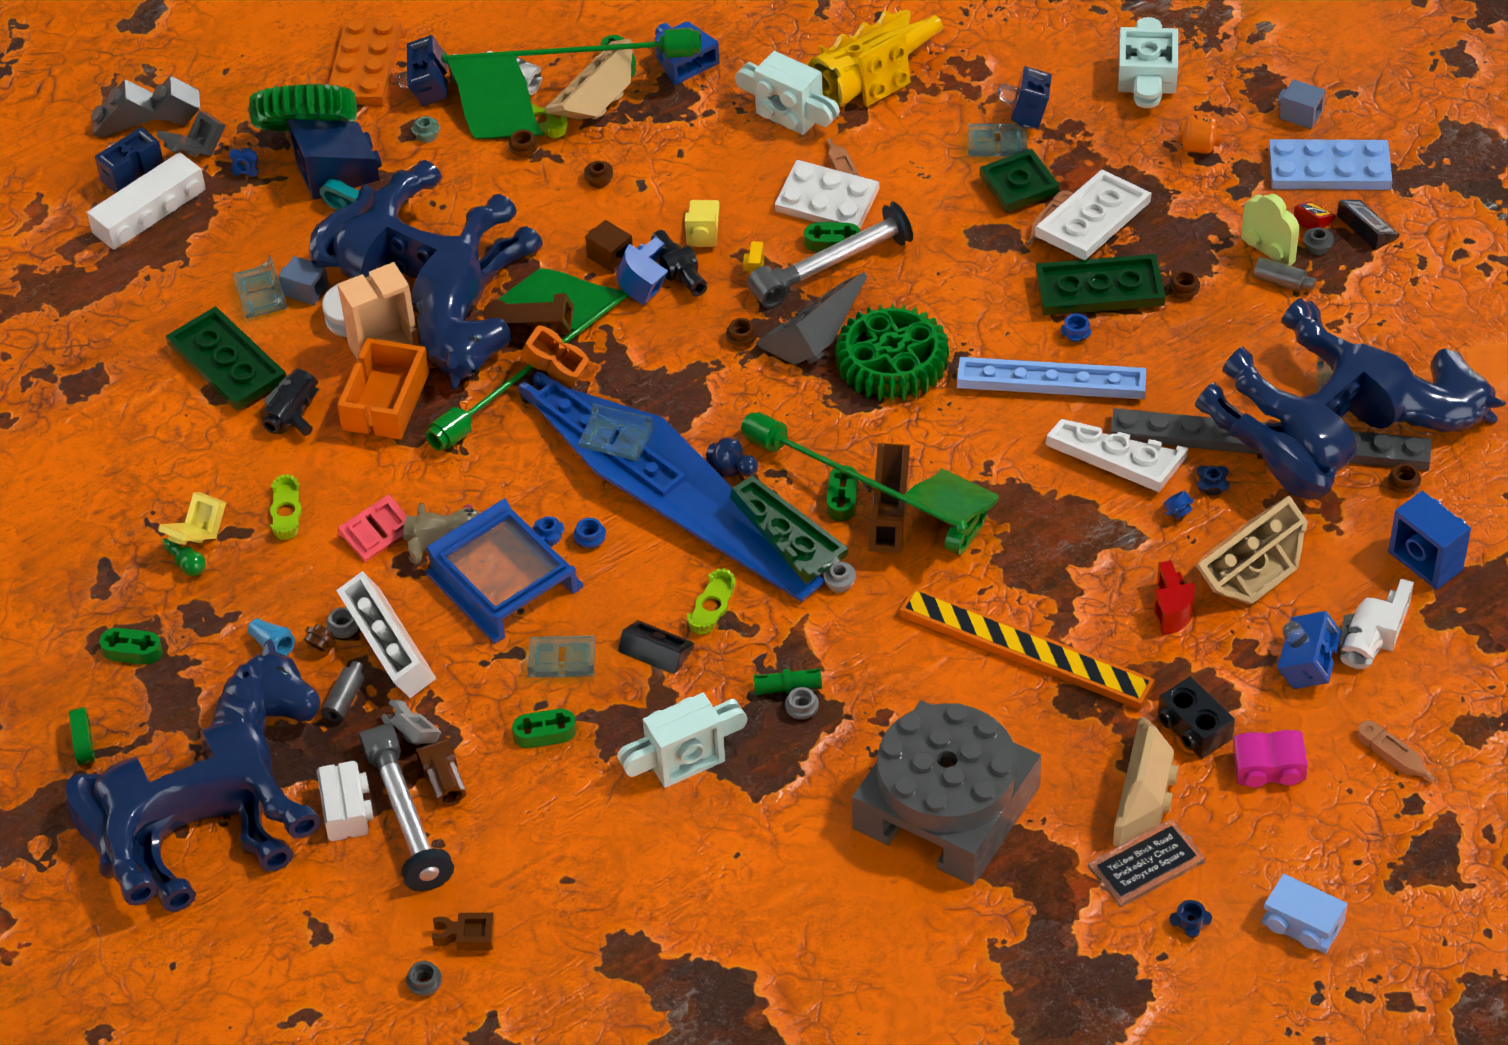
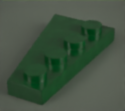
M753 475L732 488L729 498L805 584L821 575L833 564L846 558L849 550L847 546Z

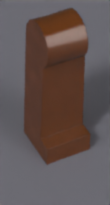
M566 293L554 294L553 302L506 304L502 300H493L485 306L483 317L484 319H503L508 324L511 334H532L537 326L547 327L555 333H571L574 304Z

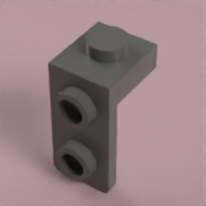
M199 111L188 136L158 130L156 136L165 142L164 147L176 153L183 150L196 157L199 154L212 156L226 125L209 113Z

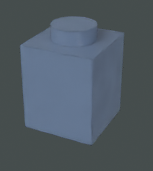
M1293 79L1287 90L1282 89L1277 102V105L1281 106L1279 119L1312 129L1323 112L1326 90Z
M296 256L291 259L287 266L282 268L279 274L283 296L315 306L329 287L326 267H314L311 261Z

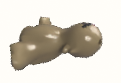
M420 503L417 516L407 515L404 523L403 539L404 541H409V561L419 564L422 560V554L428 552V545L474 518L480 512L472 508L470 504H467L450 515H441L426 512L424 503Z

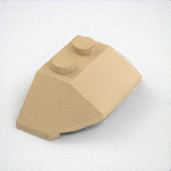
M628 38L612 41L608 45L632 43V41ZM632 49L602 51L544 108L548 114L578 120L587 118L594 120L603 116L607 111L606 107L621 98L623 95L622 91L631 83Z
M1289 495L1249 520L1204 554L1195 566L1214 593L1251 605L1298 569L1304 532H1306L1308 521Z
M1139 717L1114 825L1113 846L1121 847L1159 827L1163 813H1170L1173 793H1169L1168 788L1169 785H1176L1179 766L1173 765L1174 750L1158 729L1144 717Z

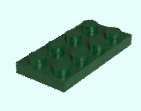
M1156 254L1036 263L1035 273L1043 316L1165 306V293Z
M216 306L166 335L167 344L236 411L278 387L279 383L286 377V372Z

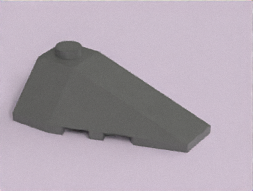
M862 272L844 280L819 297L817 302L795 314L796 317L785 324H779L756 342L759 348L794 365L805 360L811 364L823 357L825 354L822 350L829 346L836 337L867 278L866 273Z

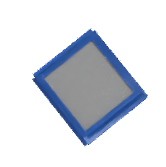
M506 498L427 546L431 568L425 571L426 575L494 644L505 638L503 619L555 585L561 582L572 594L583 588V583L576 577V568L573 565L570 566L511 509Z

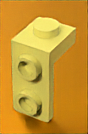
M718 200L690 201L689 213L686 212L687 245L692 247H717L720 209Z
M193 492L185 523L160 524L158 531L169 535V541L183 545L187 544V541L203 543L205 539H216L227 502L201 492Z

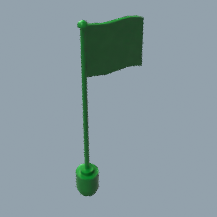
M679 28L665 29L664 35L659 36V42L447 55V52L442 54L441 60L443 63L449 64L458 84L466 122L476 140L511 138L512 134L518 130H529L534 136H545L534 116L527 82L516 56L659 47L660 53H665L666 58L694 57L695 54L701 53L702 43L700 30Z
M539 268L497 300H502L506 304L553 302L554 294L566 293L574 304L571 333L562 339L563 343H568L625 298L630 299L631 297L623 290L596 285L564 272ZM527 365L467 412L457 407L450 408L429 424V429L425 432L429 444L438 451L451 448L472 431L471 416L534 369V367Z
M752 412L743 419L741 424V433L745 436L746 440L770 452H776L786 445L956 527L957 532L960 533L966 531L969 520L992 508L999 499L998 494L943 468L935 476L914 485L903 495L788 440L787 426L761 412Z

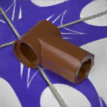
M445 739L416 749L421 771L425 778L428 777L438 804L446 805L447 807L459 804L460 800L466 796V790L457 770V760L450 740Z

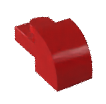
M1169 560L1159 562L1157 585L1159 589L1155 590L1154 613L1162 635L1176 633L1187 626L1192 618L1195 595L1194 583L1184 584L1182 574L1180 572L1176 573L1172 561Z

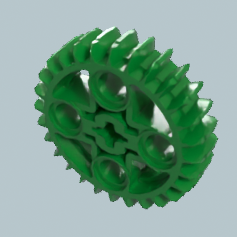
M307 83L305 85L274 86V88H265V90H259L257 93L252 94L249 98V115L251 124L256 128L277 132L286 131L289 133L288 120L291 119L354 122L357 119V101L355 93L350 88L347 89L338 85L330 86L329 84Z
M893 303L890 308L885 309L880 304L878 310L875 311L868 307L867 314L864 315L861 312H857L856 319L848 318L847 325L842 326L840 334L837 335L835 358L841 379L847 381L848 387L855 386L857 393L865 390L867 398H870L873 394L878 395L879 401H881L883 396L890 397L891 402H893L894 397L900 396L905 401L906 395L909 394L917 398L919 390L927 393L929 386L936 387L938 379H943L944 371L947 370L948 338L947 334L944 333L943 326L937 325V320L934 317L928 319L926 311L918 314L917 307H914L911 311L906 310L905 304L901 309L894 308Z

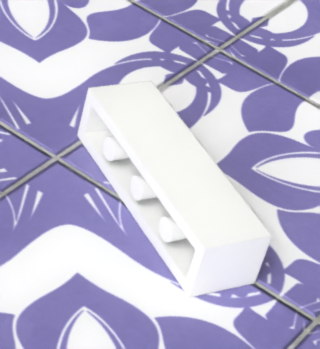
M178 152L89 210L87 215L92 233L113 250L117 249L205 191L206 187L202 169L181 152Z
M363 571L336 590L393 683L409 698L437 679L381 589Z

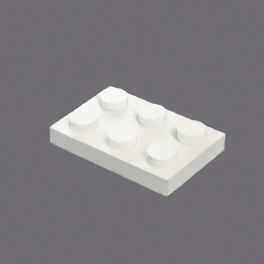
M796 160L775 202V211L816 223H853L861 229L880 189L879 181Z

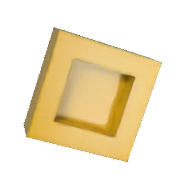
M751 241L750 253L744 254L743 271L749 272V275L757 268L764 266L763 242Z

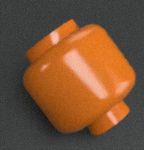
M1190 114L1187 120L1182 119L1178 143H1182L1183 149L1187 152L1208 155L1212 152L1214 146H1220L1223 129L1217 128V120L1214 117Z

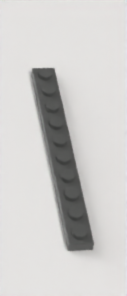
M1113 409L1110 434H1117L1118 432L1130 434V440L1148 443V440L1151 439L1162 442V445L1261 454L1259 451L1247 447L1238 438L1229 436V432L1225 429L1218 428L1211 417ZM1352 431L1355 436L1357 450L1355 457L1349 463L1395 467L1399 464L1407 463L1415 466L1417 470L1429 471L1431 458L1430 438Z

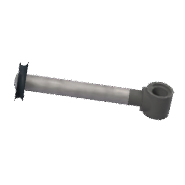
M892 201L890 207L887 205L882 207L884 221L783 270L778 267L773 270L769 266L759 267L749 275L747 286L765 308H774L785 300L791 285L890 237L901 246L905 245V240L911 242L913 240V231L910 221L901 206Z
M390 722L359 732L360 742L367 763L372 764L380 771L411 857L402 866L401 872L406 886L414 891H427L443 885L452 876L454 864L448 852L442 849H431L398 764L401 750L393 724Z

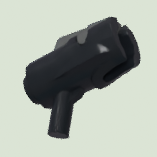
M294 369L291 374L287 375L279 383V386L264 399L266 407L260 416L263 427L270 433L283 434L293 425L303 436H308L312 432L313 427L302 416L303 410L306 406H310L315 394L319 391V388L315 387L318 384L317 379L302 369Z

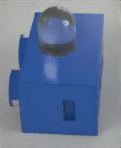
M1327 611L1291 617L1290 622L1286 623L1282 630L1285 642L1281 657L1278 660L1280 674L1285 677L1293 689L1329 683L1334 664L1331 656L1333 653H1337L1342 631Z

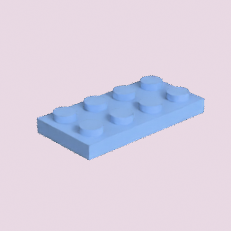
M1269 140L1272 189L1391 190L1392 188L1388 140Z

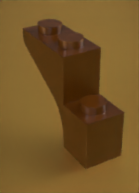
M878 443L875 481L903 495L908 492L910 445ZM874 488L870 518L868 551L901 553L904 542V521L907 503Z

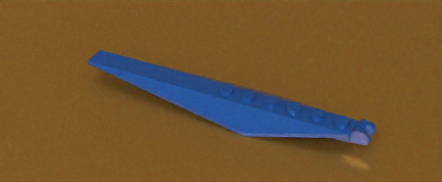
M536 372L532 377L536 387L541 389L540 391L526 382L519 385L520 395L539 410L596 475L800 602L804 601L824 584V580L820 576L807 584L802 581L729 498L732 487L663 417L567 388L541 372Z

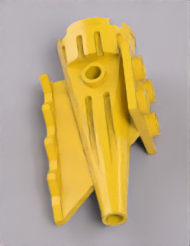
M885 10L876 24L871 26L866 22L861 23L856 34L851 37L843 33L840 34L834 46L829 49L820 45V55L811 58L812 60L808 61L806 65L822 72V95L836 101L839 108L846 105L861 91L863 105L868 107L911 83L908 55L943 29L940 18L933 15L927 19L910 24L911 12L909 10L898 11L894 14Z

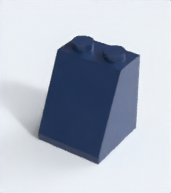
M306 119L288 120L296 165L313 200L322 198L320 188L330 179L342 181L352 188L380 180L378 168L382 167L379 153L377 150L372 151L371 137L368 132L363 133L359 122Z

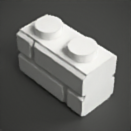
M355 761L339 763L338 766L333 764L318 767L317 776L328 840L332 842L347 839L348 836L353 838L367 835L369 833L368 821L374 820L371 800H364L363 797L364 793H369L366 772L359 773L358 764Z

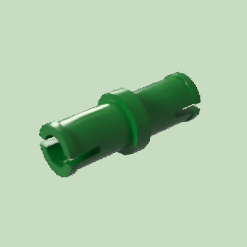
M790 668L783 669V672L754 674L755 694L759 696L761 694L785 692L786 695H789L792 690L799 687L822 689L821 670L817 668L790 671Z

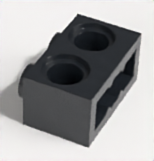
M1191 676L1159 696L1157 715L1159 721L1165 728L1171 729L1181 739L1183 745L1188 750H1193L1201 759L1233 739L1235 718Z

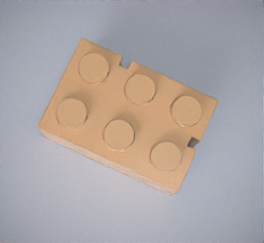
M394 262L369 271V276L366 278L362 274L337 284L349 348L358 362V356L366 338L419 346L417 331L414 327L416 325L409 284Z

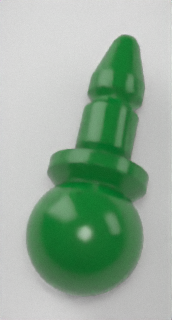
M167 538L162 540L166 551L175 557V564L181 567L184 574L195 577L204 572L206 560L201 553L194 551L189 546L182 547L178 543L169 541Z

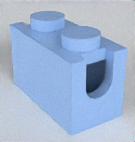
M1283 873L1264 904V909L1267 912L1262 918V924L1268 926L1275 933L1285 934L1299 941L1309 949H1316L1326 954L1345 923L1348 903Z

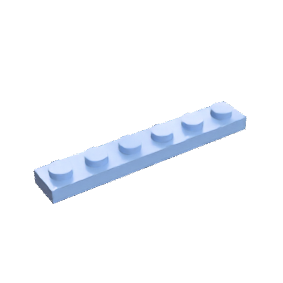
M960 357L957 388L1145 399L1146 368Z

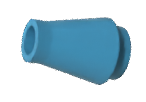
M260 618L254 619L248 626V634L262 648L265 642L271 639L277 653L287 656L292 651L295 638L290 629L265 622Z

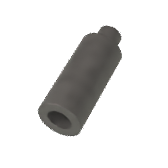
M1260 257L1256 263L1254 278L1299 292L1303 288L1313 291L1316 285V279L1308 277L1306 270L1264 257Z
M353 661L350 667H344L320 711L326 720L333 723H341L364 681V676L362 675L364 666L360 662Z

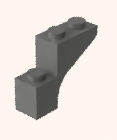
M169 76L163 84H159L153 93L124 79L117 88L114 87L110 91L108 98L102 105L96 106L91 115L93 134L103 138L151 120L171 121L184 127L200 110L199 90L172 76Z

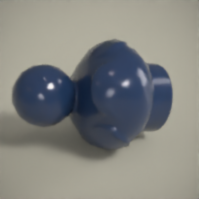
M724 437L717 443L710 444L707 449L706 461L724 476H735L739 473L744 479H747L758 470L757 460L751 455H743L742 446L737 438Z

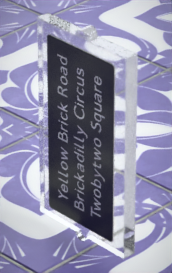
M1172 818L1089 862L1087 867L1100 882V889L1106 890L1121 908L1205 863L1206 858L1193 844L1192 836H1187Z

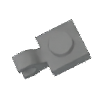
M390 700L389 704L394 707L395 716L383 714L381 719L385 724L391 722L403 733V738L411 744L420 745L421 743L437 742L442 733L421 714L411 712L402 700Z

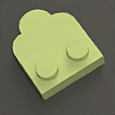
M1278 195L1253 196L1244 205L1241 239L1248 245L1268 255L1271 259L1291 266L1296 261L1299 237V223L1297 219L1286 210L1284 201Z

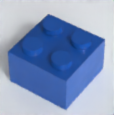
M1422 490L1395 510L1388 553L1437 590L1463 570L1471 527L1462 518L1456 517L1443 507L1437 499L1430 497Z

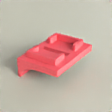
M388 494L340 525L337 536L346 540L365 563L403 538L404 523L407 515ZM371 517L386 535V538L383 539L367 519Z

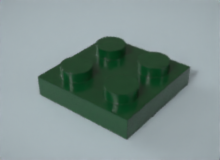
M1032 148L980 167L979 176L1006 212L1052 197L1060 192L1059 183Z

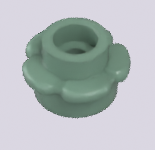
M423 116L414 122L411 130L418 141L429 143L438 137L440 125L436 119Z

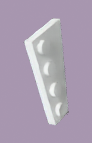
M1061 419L1046 438V446L1157 492L1161 491L1185 461L1188 454V448L1177 446L1176 450L1161 447L1162 442L1149 439L1148 443L1130 440V434L1118 432L1117 434L1108 435L1102 433L1099 427Z

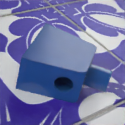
M683 22L673 28L668 23H662L655 31L656 37L654 42H659V36L664 35L665 29L693 28V30H700L702 52L695 54L694 57L666 58L665 53H660L659 47L655 48L658 62L674 85L720 64L718 41L690 22Z

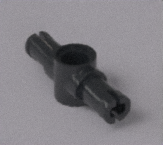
M664 230L654 232L651 240L656 237L665 243L660 253L659 261L660 265L668 270L666 278L669 281L677 279L680 283H684L693 296L704 294L707 290V282L698 273V261L692 248L689 245L681 247L678 243H674Z

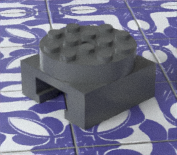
M920 700L913 711L899 718L883 736L879 745L876 764L852 796L853 829L888 846L901 828L943 847V853L937 860V869L974 886L1039 789L1041 754L1014 743L1007 730L996 719L981 710L959 703L931 705Z

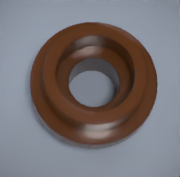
M518 130L512 134L509 140V149L517 156H528L538 148L537 138L529 130Z
M605 161L591 162L584 169V177L593 187H605L613 177V167Z
M1181 270L1176 272L1171 278L1169 288L1172 294L1177 297L1191 298L1198 294L1200 281L1192 271Z
M737 318L727 328V340L735 346L750 345L757 338V329L749 319Z
M1402 463L1395 466L1390 472L1388 483L1393 490L1408 494L1415 492L1420 487L1421 476L1415 466Z
M316 624L314 628L307 626L305 629L307 634L303 640L312 647L325 653L329 647H334L336 642L331 638L333 633L327 628Z

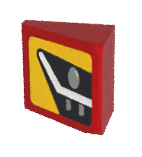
M1311 201L1298 204L1294 209V217L1300 225L1307 229L1325 228L1336 216Z

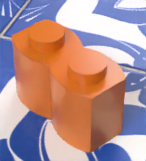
M544 326L536 327L521 352V356L529 365L536 369L547 371L552 380L555 379L567 388L574 386L589 362V358L581 349L572 344L563 343L557 333Z

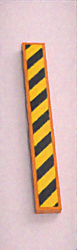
M917 587L912 589L900 608V617L1138 710L1143 708L1155 686V679Z

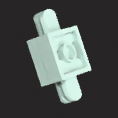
M1146 17L1139 19L1135 27H1120L1118 92L1134 93L1136 105L1142 108L1156 107L1161 101L1162 93L1176 94L1178 29L1162 28L1161 22L1158 19Z
M773 51L759 66L747 62L735 74V81L738 87L755 95L757 114L802 135L815 123L823 127L829 126L839 115L840 110L836 101L822 95V72L776 51Z
M703 692L694 697H687L678 704L664 710L655 711L648 717L643 718L644 738L623 746L619 750L617 758L628 776L634 777L653 769L664 788L725 762L724 737L743 729L748 718L735 699H730L713 707Z

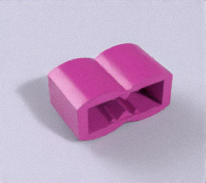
M1282 730L1269 734L1249 732L1234 736L1233 756L1237 784L1260 787L1269 782L1294 785L1306 780L1308 765L1301 731Z

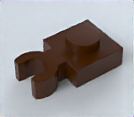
M458 913V921H451L449 918L442 916L433 918L434 929L445 930V932L440 934H432L433 945L443 947L451 942H456L457 950H493L494 913Z

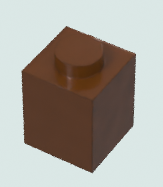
M606 219L596 228L591 229L585 236L587 257L612 273L617 271L629 244L633 246L632 235Z

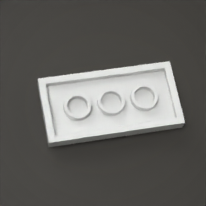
M1100 170L1036 226L1035 236L1076 257L1086 260L1150 203L1152 193L1111 173Z

